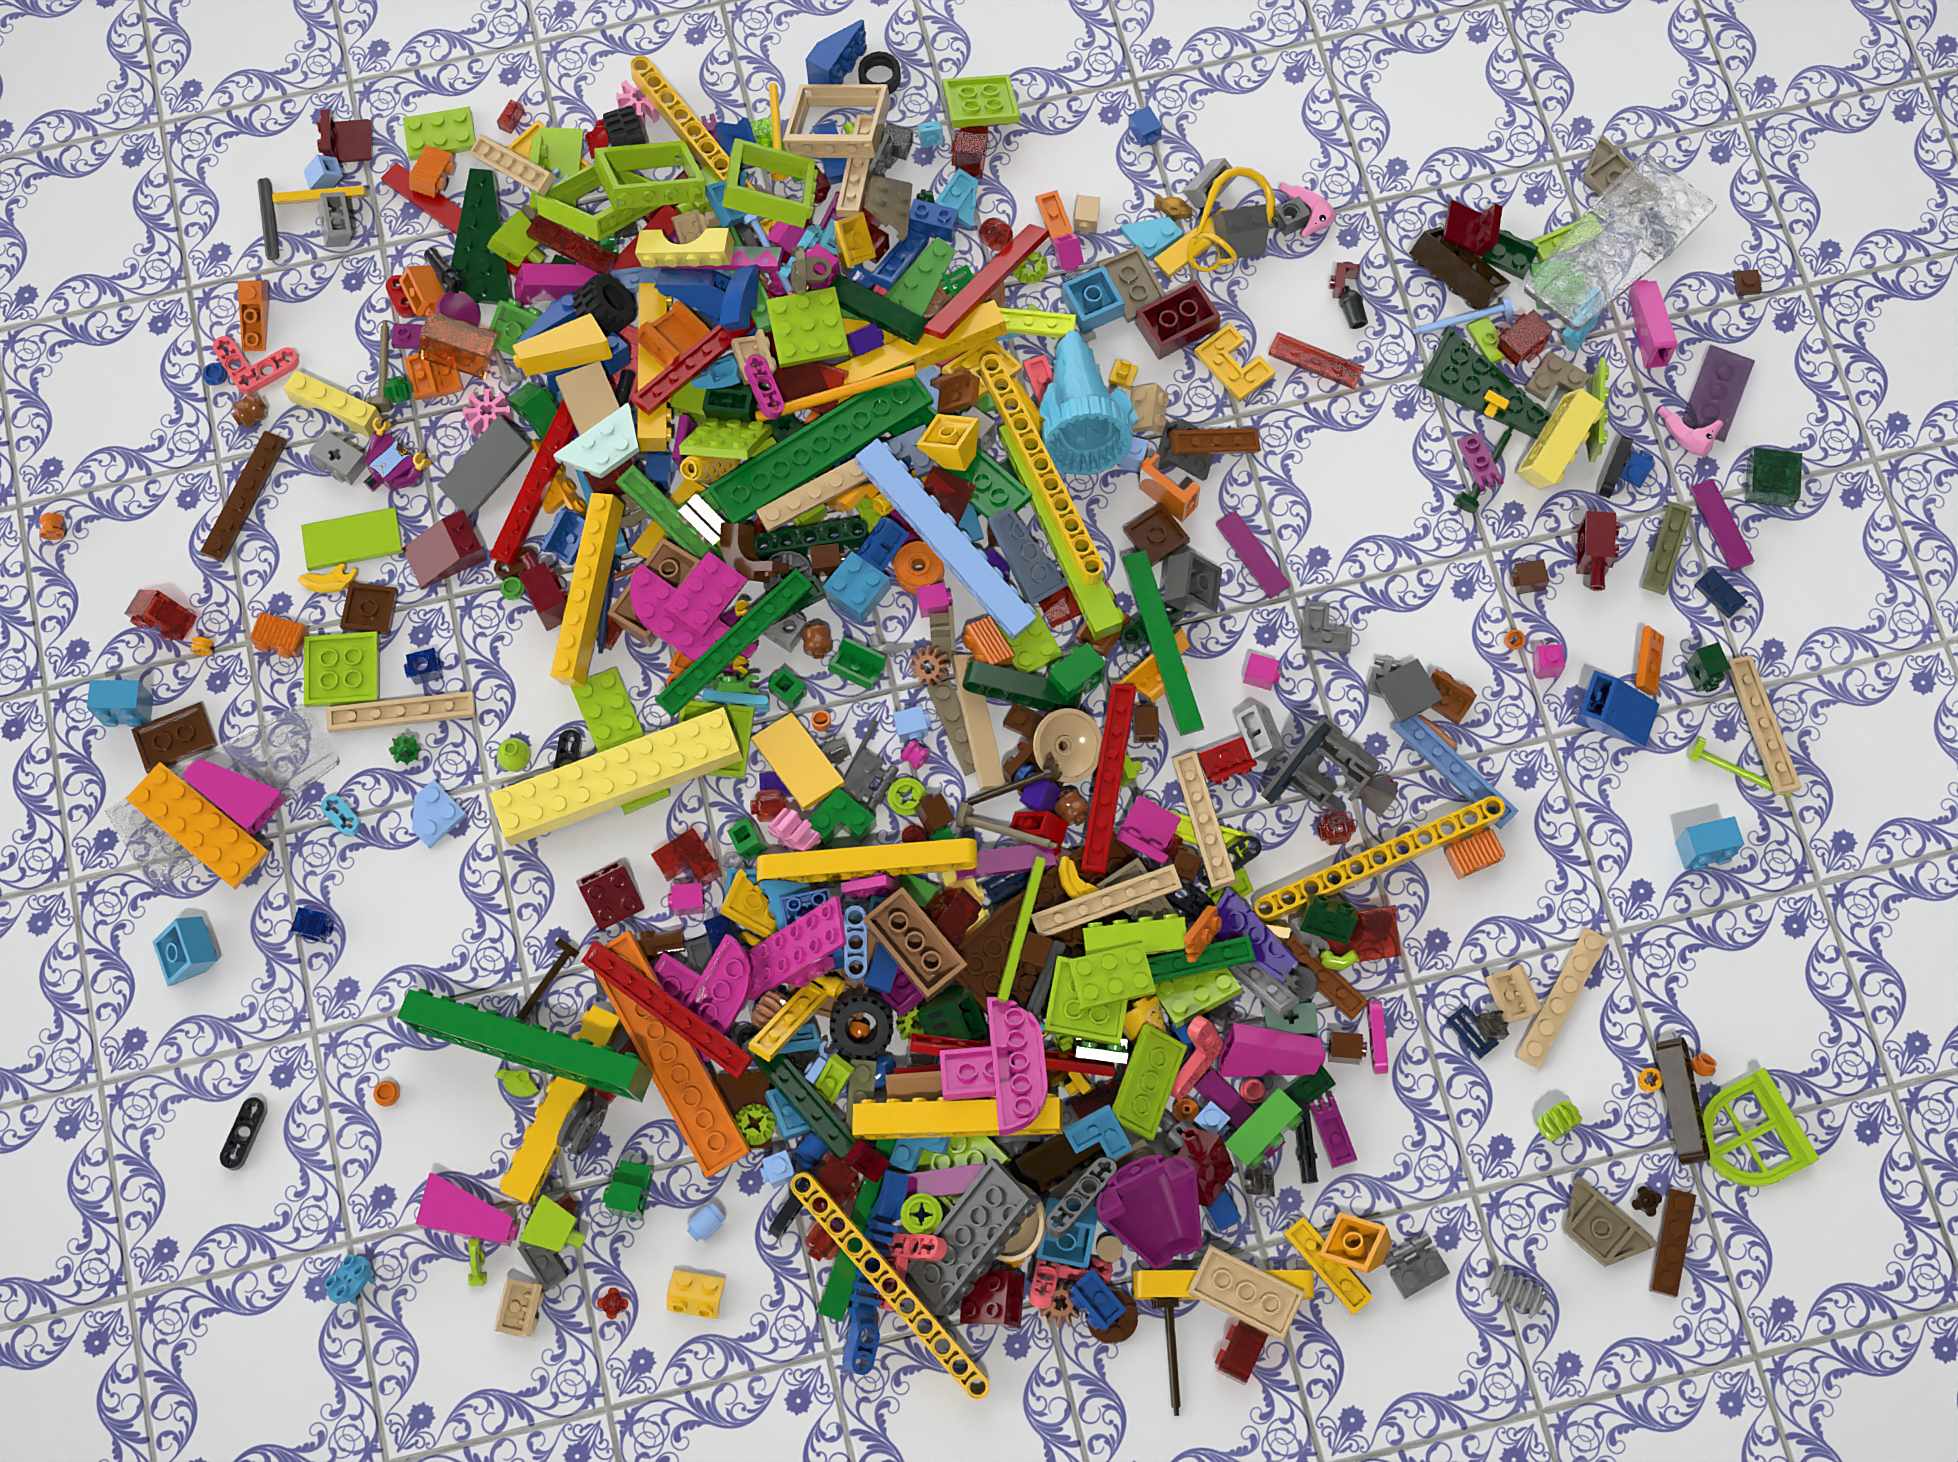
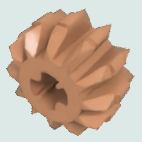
M928 645L926 650L919 648L917 649L918 655L911 656L912 661L916 662V664L909 665V669H916V673L912 674V678L920 676V685H923L927 680L928 687L934 686V681L937 684L943 683L942 677L949 676V673L944 668L951 667V663H944L943 660L948 658V654L940 656V647H937L933 652L932 646ZM929 660L930 664L935 666V668L932 669L931 672L930 668L925 666V664L928 663Z
M775 990L766 992L753 1010L751 1017L752 1025L761 1031L784 1007L789 999L784 994Z
M1059 1282V1290L1055 1289L1052 1305L1040 1312L1041 1317L1050 1314L1047 1324L1050 1325L1055 1318L1057 1319V1327L1061 1328L1062 1319H1065L1066 1324L1070 1326L1072 1325L1070 1315L1076 1319L1080 1317V1314L1074 1310L1077 1308L1068 1298L1071 1295L1068 1289L1072 1285H1069L1065 1291L1063 1290L1064 1282ZM1060 1298L1065 1300V1306L1067 1307L1065 1310L1061 1307V1311L1055 1309L1056 1303L1054 1302L1056 1299L1060 1301Z

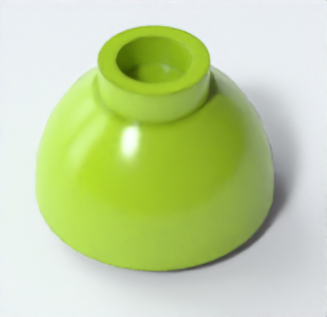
M519 738L506 739L497 749L498 763L503 769L508 771L523 769L531 758V750L528 744Z

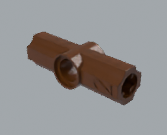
M682 929L659 933L655 931H642L634 934L648 961L659 958L663 953L685 952V939Z

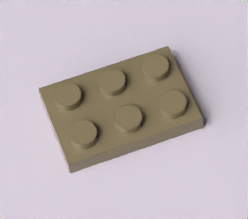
M1136 246L1097 264V268L1105 267L1125 303L1124 317L1127 323L1136 320L1137 310L1166 296L1140 246Z

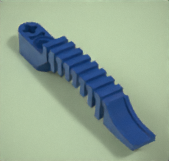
M889 1170L885 1171L880 1195L871 1209V1217L867 1219V1231H864V1235L881 1255L889 1257L890 1250L885 1249L886 1243L893 1245L894 1238L888 1236L889 1231L898 1233L899 1229L898 1226L891 1224L893 1218L901 1219V1208L905 1202L909 1180L908 1175ZM872 1257L866 1260V1268L869 1271L879 1270L880 1262L878 1259ZM856 1268L855 1275L857 1277L852 1285L854 1292L850 1296L852 1307H849L847 1312L851 1314V1323L842 1357V1364L848 1372L866 1375L874 1366L880 1340L875 1311L876 1307H880L881 1300L875 1299V1294H880V1292L861 1270ZM866 1329L867 1338L862 1342L861 1333ZM856 1359H860L859 1365L856 1364Z

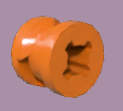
M46 513L39 517V523L42 525L39 531L41 538L58 540L64 537V530L62 529L64 517L62 515Z

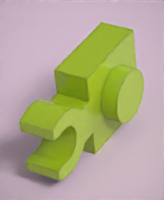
M1051 1033L1059 1051L1072 1052L1071 1044L1074 1043L1072 1037Z

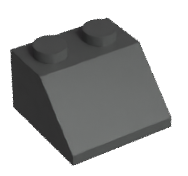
M1265 204L1224 211L1212 216L1216 235L1234 249L1237 259L1265 254L1269 232ZM1218 244L1220 258H1231L1230 254Z
M1191 551L1169 556L1163 602L1179 610L1217 614L1222 568Z

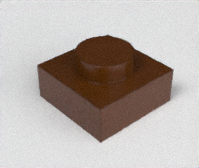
M1758 269L1734 272L1733 279L1737 296L1761 293L1762 287Z

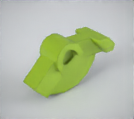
M501 1069L495 1074L496 1079H503L506 1089L512 1095L517 1097H528L531 1095L533 1097L539 1092L531 1080V1075L526 1070L511 1071Z
M479 1238L469 1239L468 1254L470 1255L469 1265L471 1266L472 1273L468 1274V1285L471 1287L483 1286L487 1283V1273H482V1265L485 1264V1253L481 1249Z

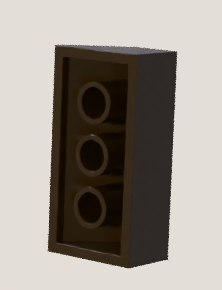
M1441 226L1424 231L1409 252L1414 257L1413 261L1417 265L1429 269L1431 275L1436 280L1444 281L1449 285L1448 288L1452 293L1464 297L1467 300L1466 303L1475 310L1487 308L1510 285L1511 282L1479 256L1443 238L1444 229Z
M1063 1131V1134L1056 1135L1015 1159V1170L1024 1185L1031 1188L1037 1195H1041L1048 1191L1047 1187L1056 1180L1061 1182L1067 1179V1176L1073 1174L1072 1171L1080 1166L1082 1169L1091 1166L1090 1164L1095 1162L1094 1158L1102 1153L1104 1156L1107 1155L1100 1142L1076 1154Z

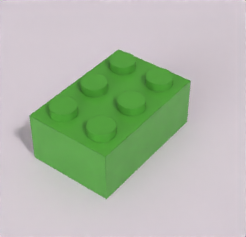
M1278 1088L1224 1144L1249 1170L1253 1166L1257 1169L1267 1159L1265 1153L1271 1147L1276 1150L1285 1140L1283 1135L1289 1129L1293 1132L1303 1122L1301 1117L1303 1111Z

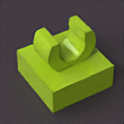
M1129 755L1125 757L1120 789L1129 787L1139 775L1138 772L1144 770L1141 761L1131 762Z

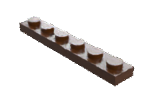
M267 431L263 432L200 550L202 555L222 563L225 562L287 444L285 438Z

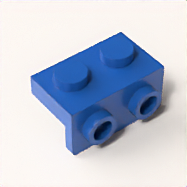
M561 509L555 516L554 524L550 531L544 536L540 549L543 552H551L567 565H574L586 518L576 510Z
M1090 1269L1068 1289L1071 1294L1068 1297L1078 1310L1081 1307L1088 1314L1086 1320L1095 1330L1099 1328L1101 1331H1105L1111 1323L1126 1311V1308L1093 1269Z

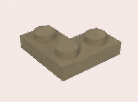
M1550 352L1527 384L1525 391L1545 402L1556 385L1570 393L1580 388L1583 389L1591 375Z

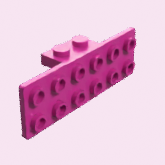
M832 897L746 952L752 972L748 1000L754 1001L782 983L793 984L799 988L808 986L809 982L824 976L827 971L835 967L833 957L827 956L847 943L839 897Z

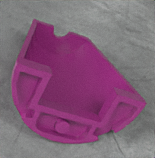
M1157 1154L1137 1159L1114 1173L1106 1182L1108 1187L1104 1193H1099L1097 1213L1100 1220L1154 1270L1168 1266L1177 1254L1182 1253L1187 1256L1203 1248L1196 1171L1184 1158L1176 1155L1173 1158H1165L1164 1154Z

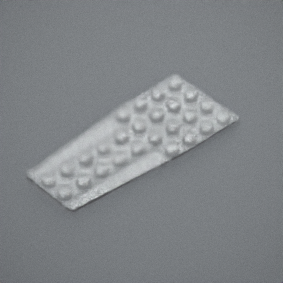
M1644 151L1599 195L1529 278L1524 286V292L1571 329L1579 331L1673 253L1716 209L1718 204Z
M298 704L170 771L188 784L182 775L189 764L201 758L278 789L287 799L282 804L284 805L339 765L340 758L308 708L304 704ZM126 798L104 810L154 892L201 863L200 860L129 803Z

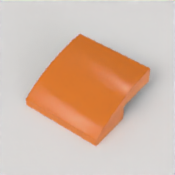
M451 346L430 354L425 350L404 358L408 376L412 382L415 400L438 398L464 390L455 353Z

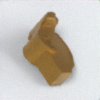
M1158 193L1155 195L1154 208L1157 211L1161 210L1166 214V217H1170L1173 221L1191 219L1193 215L1192 207H1189L1183 199L1173 196L1163 199Z

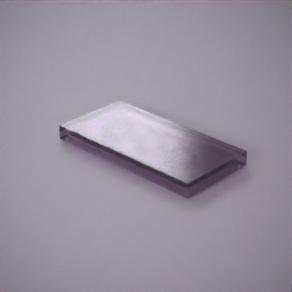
M1710 344L1681 419L1682 422L1689 428L1699 429L1711 425L1717 420H1721L1723 426L1718 431L1715 439L1725 442L1755 360Z

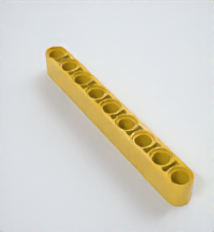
M963 838L761 855L757 857V884L762 880L811 883L848 880L854 877L871 878L876 873L898 876L970 870L978 867L977 841Z

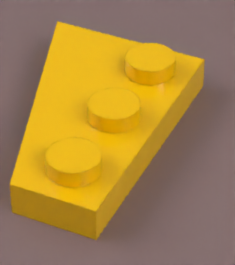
M740 868L736 872L719 913L768 939L779 932L775 924V917L770 913L767 906L770 901L762 894L763 890H760L758 885L754 886L745 877L747 874Z

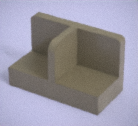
M948 606V612L929 614L931 646L933 652L937 647L941 648L940 656L948 654V658L943 661H951V657L956 655L953 606Z

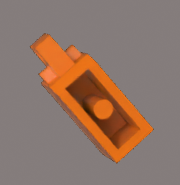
M432 265L407 266L399 282L414 314L419 317H428L434 327L441 326L437 320L435 310L438 299L446 293Z

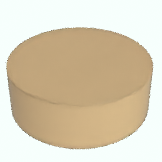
M1105 1236L1098 1242L1097 1255L1101 1260L1114 1263L1121 1258L1123 1246L1118 1238Z

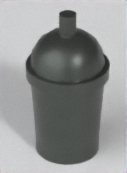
M1345 286L1346 292L1341 296V308L1344 310L1351 329L1362 328L1368 324L1363 297L1356 290H1350L1349 286Z

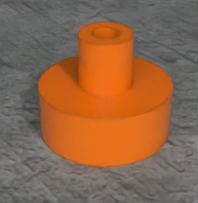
M1181 1099L1174 1106L1173 1116L1177 1123L1188 1119L1193 1124L1194 1119L1199 1115V1107L1191 1099Z

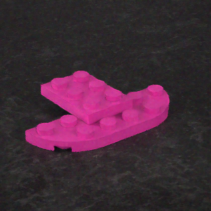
M709 551L678 590L640 563L631 581V603L635 615L645 628L689 660L695 662L731 629L720 621L719 617L746 585L748 579ZM752 644L740 656L749 659L757 651V646Z
M725 934L702 975L667 953L661 955L653 969L663 990L725 1036L742 1010L751 989L752 972L748 956L739 942L729 934ZM696 1048L703 1063L706 1064L710 1058Z
M987 997L991 1046L939 1051L943 1101L996 1096L999 1136L1020 1131L1030 1125L1040 1115L1045 1106L1048 1084L1043 1036L1040 1025L1034 1015L1019 1007L1017 1002L1008 999L1005 1003L997 1001V997Z

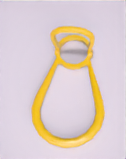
M1246 167L1231 168L1225 170L1214 180L1207 197L1197 235L1189 240L1186 255L1188 262L1197 271L1209 272L1218 269L1221 265H1229L1237 261V254L1228 243L1215 234L1202 232L1222 185L1228 179L1244 176L1251 178L1259 184L1264 191L1267 201L1266 212L1270 226L1274 217L1275 196L1266 178L1254 169ZM1202 239L1212 241L1218 251L1217 260L1209 268L1199 266L1192 255L1193 246ZM1218 244L1230 254L1231 258H1220Z

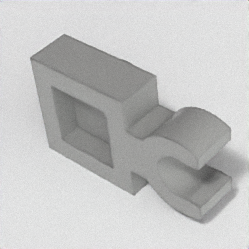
M1303 916L1292 919L1289 923L1290 928L1301 945L1308 944V952L1312 958H1316L1319 954L1317 948H1320L1322 952L1330 950L1329 944L1324 939H1321L1322 937L1299 930Z

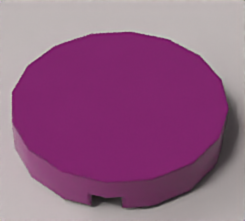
M448 291L438 299L435 313L439 324L445 331L455 334L454 336L462 337L469 335L477 329L480 323V312L477 304L469 295L461 291L459 293Z

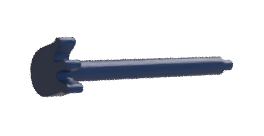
M614 555L600 614L597 639L599 654H603V648L606 645L609 617L607 613L610 608L613 571H621L620 558Z

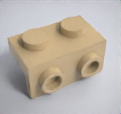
M697 209L671 218L679 244L695 241L703 234L706 228H710L706 214L703 215Z
M758 329L755 336L732 339V349L744 385L749 384L744 372V366L747 358L751 355L762 356L766 360L773 376L774 371H776V361L770 355V342L768 337L764 335L763 329ZM752 364L751 366L755 367L757 371H759L760 367H756L754 364Z
M1158 384L1132 387L1131 402L1138 415V422L1132 427L1133 433L1153 431L1157 436H1162L1166 425L1165 414L1166 406L1169 403L1168 394Z
M1522 964L1516 965L1507 971L1491 974L1485 978L1505 1025L1529 1019L1542 1010Z
M506 1278L493 1331L522 1338L530 1337L537 1326V1318L535 1317L537 1307L541 1306L544 1292L541 1291L542 1285Z

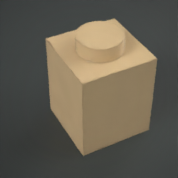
M1077 196L1074 217L1075 231L1085 234L1097 233L1101 197Z

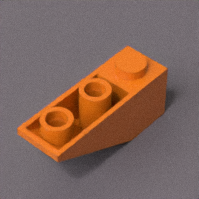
M237 281L242 351H266L269 315L268 281Z

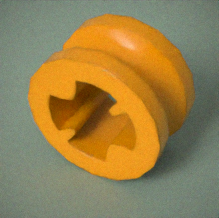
M203 637L192 638V643L194 644L190 648L192 653L200 656L212 655L213 651L210 649L214 646L212 640Z
M1655 1068L1643 1070L1637 1080L1640 1089L1647 1093L1657 1091L1663 1084L1662 1075ZM1647 1074H1650V1078L1654 1076L1656 1079L1653 1087L1650 1086V1083L1647 1085L1644 1081L1647 1078Z

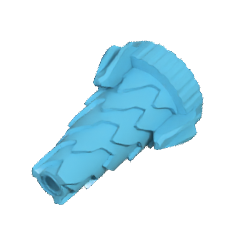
M1068 331L1065 337L1059 341L1058 347L1054 348L1056 360H1053V383L1048 384L1047 391L1040 404L1039 413L1045 419L1041 430L1042 441L1056 469L1068 474L1093 475L1094 473H1101L1113 468L1128 455V451L1132 446V435H1134L1132 427L1138 422V415L1122 388H1115L1109 397L1107 386L1104 385L1101 376L1100 366L1095 364L1093 350L1087 342H1084L1083 337L1080 336L1078 331Z

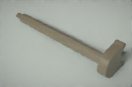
M383 320L380 331L378 397H367V403L375 406L379 413H386L391 410V401L385 397L383 386H387L389 337L387 320Z
M961 802L956 818V827L966 829L968 825L1046 848L1058 847V844L1053 843L1050 839L972 817L974 812L972 805Z

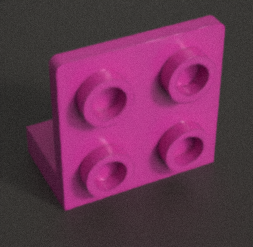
M1139 795L1115 839L1154 861L1164 864L1168 858L1164 851L1176 831L1181 818Z
M876 873L871 878L854 877L849 882L841 883V893L854 900L868 898L872 895L891 894L900 889L899 875L888 876L886 873Z

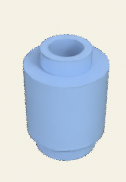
M711 1203L708 1207L704 1206L687 1223L690 1226L687 1231L697 1242L700 1239L705 1242L723 1225L721 1222L726 1217Z

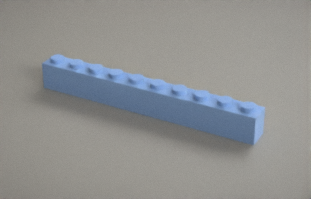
M878 438L875 439L855 456V464L1008 637L1014 641L1035 623L1036 612L1034 608L1027 602L1024 604L1019 598L1018 590L1011 584L1008 586L1003 580L1002 572L997 567L992 568L987 562L986 554L981 549L976 550L971 544L970 536L965 531L960 532L955 526L956 521L949 513L944 514L939 508L940 503L933 495L929 497L923 490L925 487L922 482L916 477L913 479L908 473L909 469L902 460L897 461L892 455L893 451L886 442L881 443Z

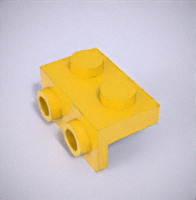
M674 1269L667 1292V1310L678 1314L684 1313L702 1318L718 1319L719 1305L725 1288V1278Z

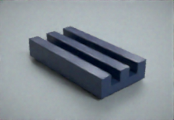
M1031 871L1023 872L992 890L990 886L1012 874L997 875L984 881L982 887L991 899L993 906L1026 889L1028 880L995 897V894L1030 876Z
M1466 1004L1445 1021L1478 1060L1482 1059L1499 1045L1495 1037ZM1464 1013L1469 1018V1020L1475 1025V1027L1488 1040L1490 1045L1487 1046L1485 1044V1042L1479 1037V1035L1467 1023V1021L1461 1016V1014ZM1455 1019H1457V1021L1463 1026V1028L1481 1047L1482 1051L1479 1050V1048L1473 1043V1041L1467 1036V1034L1461 1029V1027L1454 1021Z

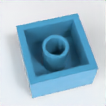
M1104 266L1062 284V299L1069 312L1076 315V324L1081 333L1084 334L1124 316L1125 303Z
M851 551L822 588L826 593V600L863 624L890 591L891 583L890 577Z
M90 680L87 709L103 726L117 727L118 724H127L130 727H138L151 722L153 696L139 680Z
M1735 816L1687 827L1675 842L1684 870L1693 868L1694 871L1705 869L1708 867V864L1717 862V865L1731 862L1732 858L1738 854V851L1744 845Z
M1048 1197L1045 1209L1046 1218L1061 1200ZM1069 1202L1066 1204L1070 1211H1078L1081 1208L1078 1203ZM1091 1206L1067 1235L1062 1238H1053L1045 1230L1036 1258L1088 1269L1098 1219L1097 1207ZM1062 1215V1219L1057 1224L1053 1222V1227H1062L1065 1217Z

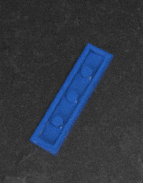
M909 229L903 242L900 240L871 274L869 282L891 290L929 244L930 237Z

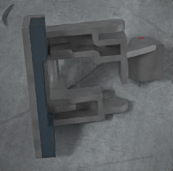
M1322 717L1310 729L1261 794L1264 799L1273 804L1290 785L1321 809L1325 806L1335 814H1343L1346 810L1345 803L1333 795L1338 785L1317 772L1325 756L1343 770L1341 775L1357 786L1348 800L1352 802L1357 795H1360L1363 798L1361 803L1378 817H1381L1397 797L1398 782L1390 779L1389 775L1377 779L1373 778L1380 767L1379 761L1343 736L1342 730L1337 725Z

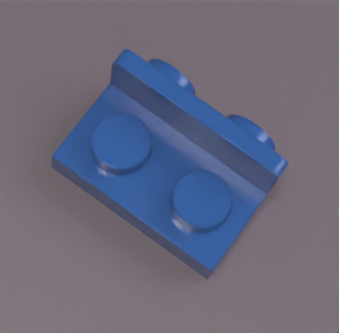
M743 117L738 124L718 122L714 126L720 147L729 158L735 138L756 143L749 120L746 117ZM740 163V167L749 168L751 166L744 163Z

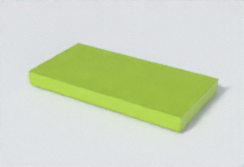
M395 507L301 525L308 571L334 567L341 563L350 564L403 553L398 515Z
M1148 1024L1142 1025L1112 1111L1121 1127L1148 1141H1154L1187 1045Z

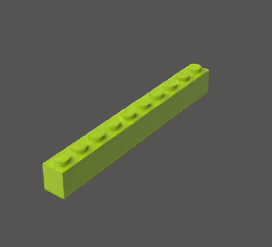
M1006 426L999 427L1000 442L1019 482L1032 493V500L1029 503L1094 641L1121 631L1124 615L1120 607H1115L1112 589L1104 584V573H1102V579L1097 584L1090 585L1081 579ZM1018 426L1016 427V429L1022 431L1025 430L1026 427ZM1034 446L1026 447L1027 450L1031 451L1037 449ZM1044 466L1036 467V469L1040 471L1047 469ZM1054 486L1046 487V489L1049 491H1054L1057 489ZM1058 506L1056 509L1058 511H1065L1066 507ZM1069 526L1066 528V530L1071 532L1077 530L1073 526ZM1085 547L1076 548L1079 552L1087 551ZM1089 567L1086 569L1090 573H1095L1098 571L1094 567Z

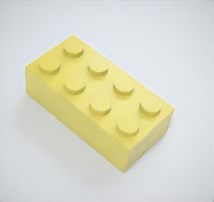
M1582 388L1564 394L1516 474L1538 489L1549 487L1555 483L1558 484L1565 475L1563 470L1566 465L1571 464L1578 454L1576 449L1579 444H1583L1589 437L1590 432L1588 430L1592 423L1595 424L1602 415L1600 410L1604 403Z

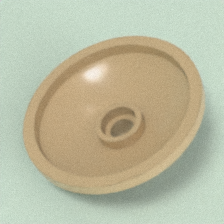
M1065 708L1051 712L1040 722L1034 735L1033 750L1036 762L1042 771L1046 758L1054 756V763L1059 765L1058 771L1063 773L1058 781L1072 783L1088 777L1099 764L1102 735L1097 724L1089 715L1077 709ZM1060 742L1063 743V749H1062V750L1059 749V743H1060Z
M1020 1183L1030 1195H1037L1031 1188ZM1041 1200L1036 1205L1037 1210L1035 1213L1024 1220L1020 1225V1232L1009 1239L1005 1244L1004 1252L995 1257L996 1259L1005 1262L1020 1261L1029 1257L1037 1250L1043 1240L1046 1225V1214Z

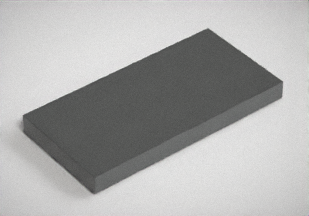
M498 415L437 486L460 510L464 509L467 517L472 518L533 448L503 417Z

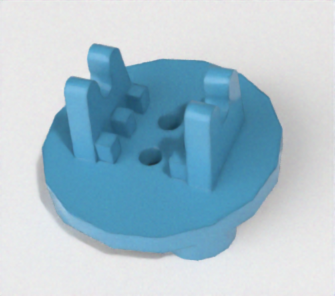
M349 1254L344 1258L342 1265L324 1284V1287L328 1290L329 1299L332 1302L344 1304L350 1301L354 1305L359 1302L355 1297L362 1291L366 1283L369 1281L371 1284H374L376 1281L370 1275L371 1264L369 1260L362 1256H354L353 1254Z

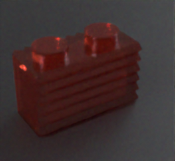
M1239 1321L1237 1326L1232 1324L1225 1338L1230 1342L1226 1350L1220 1349L1214 1363L1219 1365L1216 1372L1245 1386L1268 1334L1242 1321Z

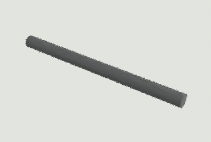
M872 720L843 780L851 770L861 751L865 749L878 721Z

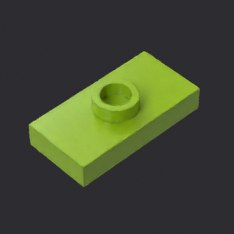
M1488 316L1467 326V331L1482 355L1493 364L1510 357V350Z

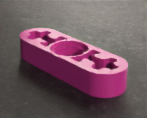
M751 355L747 358L744 366L746 377L762 414L769 419H777L781 416L784 409L782 396L766 360L760 355ZM752 364H754L756 367H760L759 371H757L755 367H751ZM766 383L770 386V390L762 391L759 389L758 384Z
M1368 1001L1367 1016L1373 1073L1388 1074L1383 1005L1381 1001Z

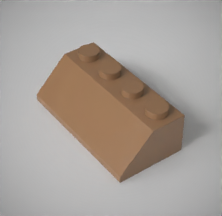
M662 538L643 563V566L678 590L701 560ZM630 581L607 615L630 636L651 648L658 637L645 628L635 615L630 597Z
M903 887L863 918L865 927L928 1002L943 991L967 967V963Z
M941 1071L885 1075L887 1099H900L902 1102H912L913 1098L937 1101V1098L943 1097ZM979 1097V1100H989V1097Z

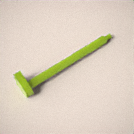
M1698 736L1688 759L1696 762L1698 758H1701L1774 792L1769 780L1704 751L1706 739ZM1792 793L1781 794V796L1791 797Z

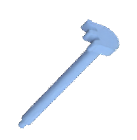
M747 214L743 218L745 224L753 226L763 247H772L769 240L766 239L767 236L759 222L764 217ZM776 271L787 295L789 291L794 292L788 277L786 278L779 273L780 271Z
M1509 297L1501 299V305L1422 325L1412 331L1413 334H1423L1449 327V325L1453 326L1502 312L1506 323L1513 321L1512 303Z

